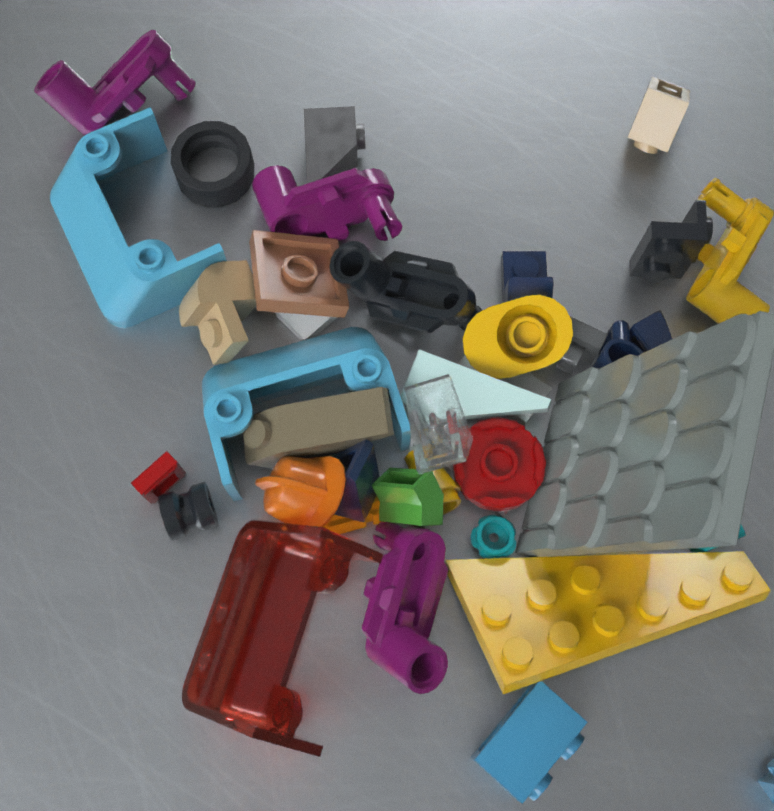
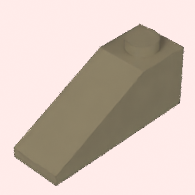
M385 387L371 388L279 405L253 414L250 426L243 432L246 464L273 469L278 460L283 456L302 458L325 457L342 452L365 439L373 442L394 435L388 390Z

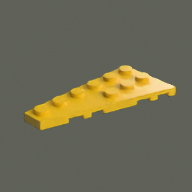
M744 551L445 560L448 568V578L503 695L764 601L771 591Z

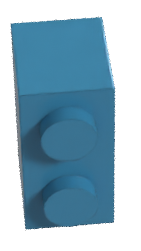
M540 681L528 686L470 758L515 800L523 804L529 796L535 801L551 783L553 777L548 771L560 756L566 761L581 746L585 737L580 731L588 722L546 684Z

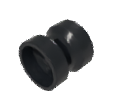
M205 481L191 485L188 492L177 494L172 491L158 496L161 517L167 534L172 541L186 537L189 530L200 528L205 531L218 527L216 510Z

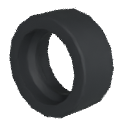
M203 121L192 125L177 137L171 148L170 164L181 192L192 202L202 206L223 207L234 203L248 192L254 180L255 165L246 136L230 124L222 121ZM209 148H225L233 151L238 158V165L226 178L215 182H204L190 175L188 170L192 158L200 151Z

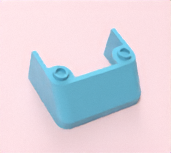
M151 107L83 136L75 146L50 192V202L102 314L110 324L119 328L135 326L180 305L183 297L208 266L217 262L227 261L220 243L177 262L171 248L163 241L147 239L128 247L98 181L168 151Z
M348 327L236 359L229 363L219 364L207 371L202 380L204 417L223 487L233 501L241 500L242 495L226 439L243 433L250 426L253 419L252 405L341 379H344L352 392L385 387L388 390L393 430L400 452L409 449L411 427L390 363L374 336L368 330L361 327Z

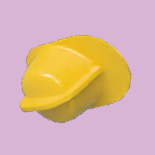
M543 295L524 296L494 305L477 313L467 324L463 336L464 354L475 370L496 379L511 378L538 370L559 361L567 352L573 337L572 320L564 306L555 299Z

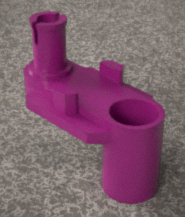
M150 30L142 35L93 87L65 61L60 60L42 75L34 88V92L85 136L102 128L123 105L132 113L136 112L146 101V96L138 89L151 76H154L177 101L183 100L187 95L176 82L179 81L191 93L196 85V81L190 78L171 58V45L156 30Z
M275 165L261 170L252 182L253 191L270 232L314 237L327 234L328 238L341 241L349 235L347 227L363 223L368 218L377 239L381 241H388L384 230L385 226L392 239L402 231L401 221L397 218L391 206L395 194L385 172L380 169L370 168L360 171L353 168L297 186L290 169L285 166Z
M382 521L376 526L375 530L386 537L384 539L379 535L373 534V540L377 547L388 551V553L381 557L376 576L366 581L363 595L369 600L361 628L367 637L365 650L368 658L412 692L418 694L429 693L443 681L448 668V659L445 651L429 640L448 573V568L444 563L445 543L439 534L423 526L410 525L404 528L397 523Z

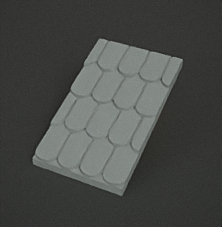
M763 311L752 315L739 314L700 333L689 331L638 356L629 354L600 369L591 367L560 382L554 401L556 405H553L544 439L546 444L542 447L546 460L544 480L534 496L528 501L521 528L523 532L520 533L515 553L527 557H548L737 546L774 356V314Z

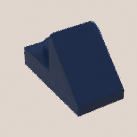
M546 251L502 252L501 279L503 303L532 295L553 297L554 281L553 277H547Z

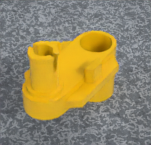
M714 178L701 191L702 194L698 196L697 200H705L708 208L726 220V229L715 247L710 243L705 244L698 254L697 259L704 266L691 286L686 300L719 324L739 314L752 315L759 311L769 312L770 305L739 283L737 279L756 250L757 244L774 216V211L756 197L743 200L722 184L718 178Z

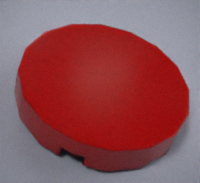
M496 417L481 420L464 432L455 445L451 468L454 481L460 487L461 493L467 500L482 509L501 512L516 509L534 496L544 480L546 460L542 444L536 436L533 437L525 429V426L515 420Z

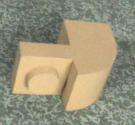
M247 260L223 261L208 266L183 297L179 307L181 326H198L201 342L207 348L213 365L229 363L249 341L241 321H244L256 307L253 274Z

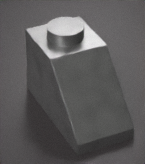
M355 106L304 109L307 183L356 168L358 166L357 150L365 149L364 123H356Z

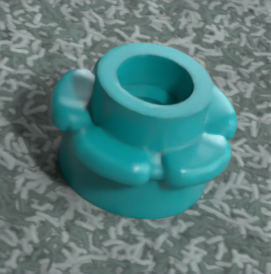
M493 514L480 518L478 526L474 527L471 531V544L479 550V555L484 559L506 558L514 552L517 544L514 525L508 519L497 517ZM491 534H496L498 536L497 542H492L489 537Z

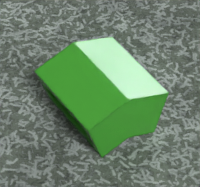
M389 467L371 485L380 501L379 521L416 526L443 525L444 494L432 470Z

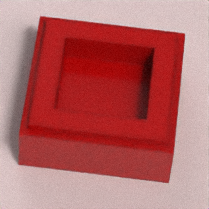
M166 451L135 478L131 484L148 502L155 504L158 501V496L167 493L186 476V472L170 453Z

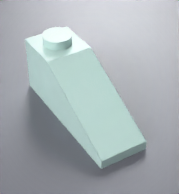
M419 350L400 396L402 403L410 407L407 413L408 416L433 425L435 417L444 421L543 413L548 412L551 406V399L422 350Z

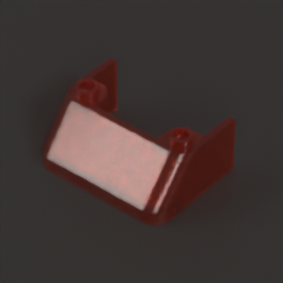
M251 520L246 523L239 531L233 544L182 689L184 708L248 737L320 757L323 746L295 735V731L302 720L303 708L298 692L287 688L286 685L316 594H331L341 587L348 577L351 560L381 564L383 554L324 527Z

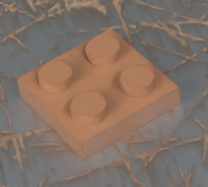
M259 230L252 231L249 245L257 311L345 318L350 307L347 289L333 278L329 267L331 257L339 247L338 239Z

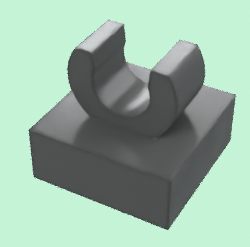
M570 316L573 327L571 344L555 367L572 374L580 359L592 364L608 334Z

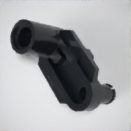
M349 241L342 244L331 257L329 267L333 278L367 304L370 316L374 319L431 334L442 325H459L465 331L471 319L482 311L476 305L474 291L459 278L456 267L452 263L399 251H393L387 257L381 259L359 241Z

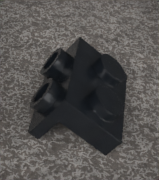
M695 200L682 223L651 221L629 260L630 276L643 277L650 282H660L669 278L681 279L690 265L697 261L698 254L704 245L709 244L712 238L713 220L712 217H707L706 201Z

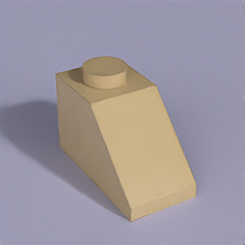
M651 77L628 138L635 140L633 145L636 148L651 154H657L658 150L668 153L690 103V90Z

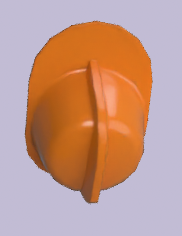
M283 456L275 464L270 475L256 479L255 485L264 490V510L272 517L285 523L286 529L290 531L313 532L325 526L337 511L344 494L345 469L339 459L331 456L313 458Z

